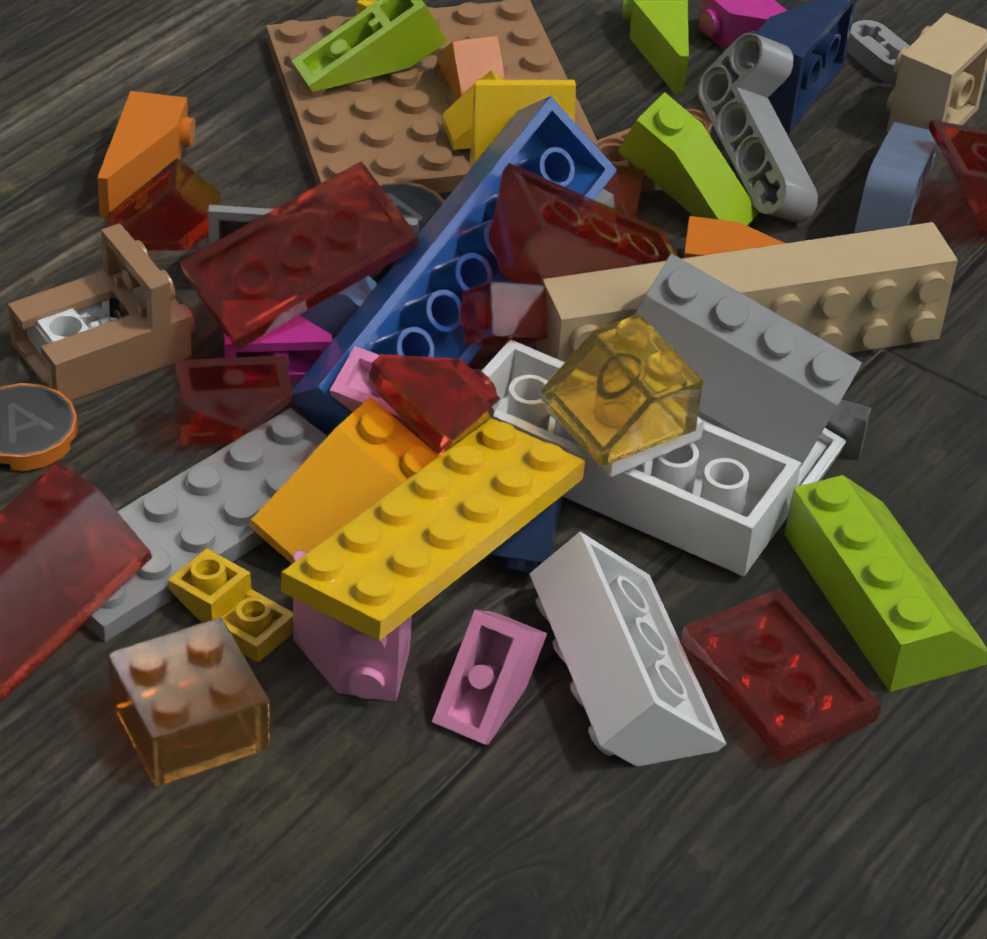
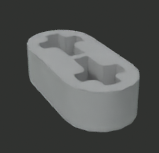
M861 20L853 23L851 26L847 52L878 79L885 83L896 85L898 75L894 72L896 58L905 46H910L883 24L872 20Z

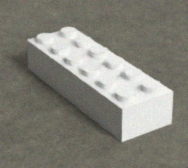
M511 339L456 399L453 446L491 418L499 422L508 423L515 429L545 443L555 444L563 451L585 460L583 479L562 495L563 497L739 575H746L788 517L793 487H797L801 462L705 421L701 439L610 477L546 411L548 393L593 376V374Z

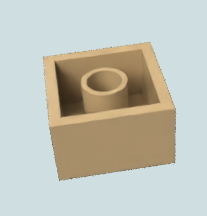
M945 13L931 27L926 26L919 38L910 47L905 46L900 51L894 64V72L898 74L896 85L890 93L886 104V110L890 112L887 132H889L894 122L941 132L939 149L978 110L987 73L986 29Z

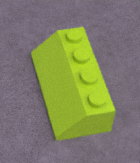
M844 475L793 487L784 535L889 692L987 665L986 645L881 500Z

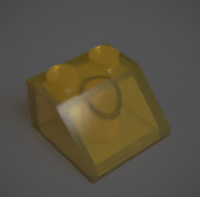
M637 314L593 330L541 389L540 398L594 460L603 467L696 431L704 380L641 314Z

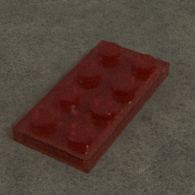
M360 161L184 259L180 264L187 280L235 349L239 350L419 247L417 234L364 163Z

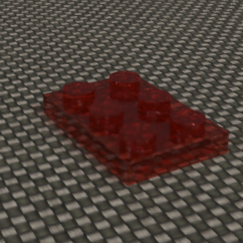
M781 588L684 626L682 637L684 646L779 762L873 723L879 718L881 703Z

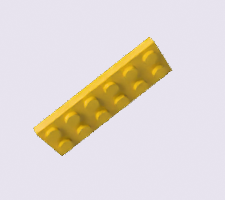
M491 418L282 571L281 592L380 641L583 479L585 460L563 451L555 444L545 443L515 429L508 423L499 422Z

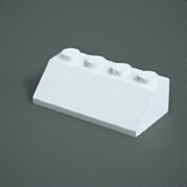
M582 532L577 533L530 573L539 596L536 598V605L541 614L549 621L556 637L553 640L554 649L567 664L572 676L571 691L586 710L591 723L588 732L592 741L604 754L608 756L615 754L638 767L717 752L726 745L649 574Z

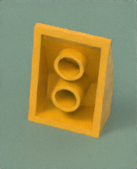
M369 397L330 433L251 519L248 526L293 564L296 550L310 552L438 458L439 455L373 398Z

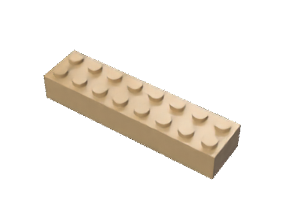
M933 222L682 259L846 354L940 339L958 259ZM666 261L542 279L536 350L593 375L612 368L613 366L608 364L610 358Z

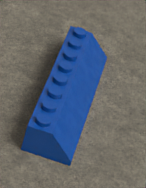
M551 96L518 110L288 395V398L325 435L329 436L341 422L353 413L331 396L330 388L354 346L454 383L617 169Z

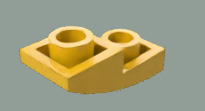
M208 548L167 579L168 588L203 624L229 645L257 663L293 634V612L252 590L249 571Z

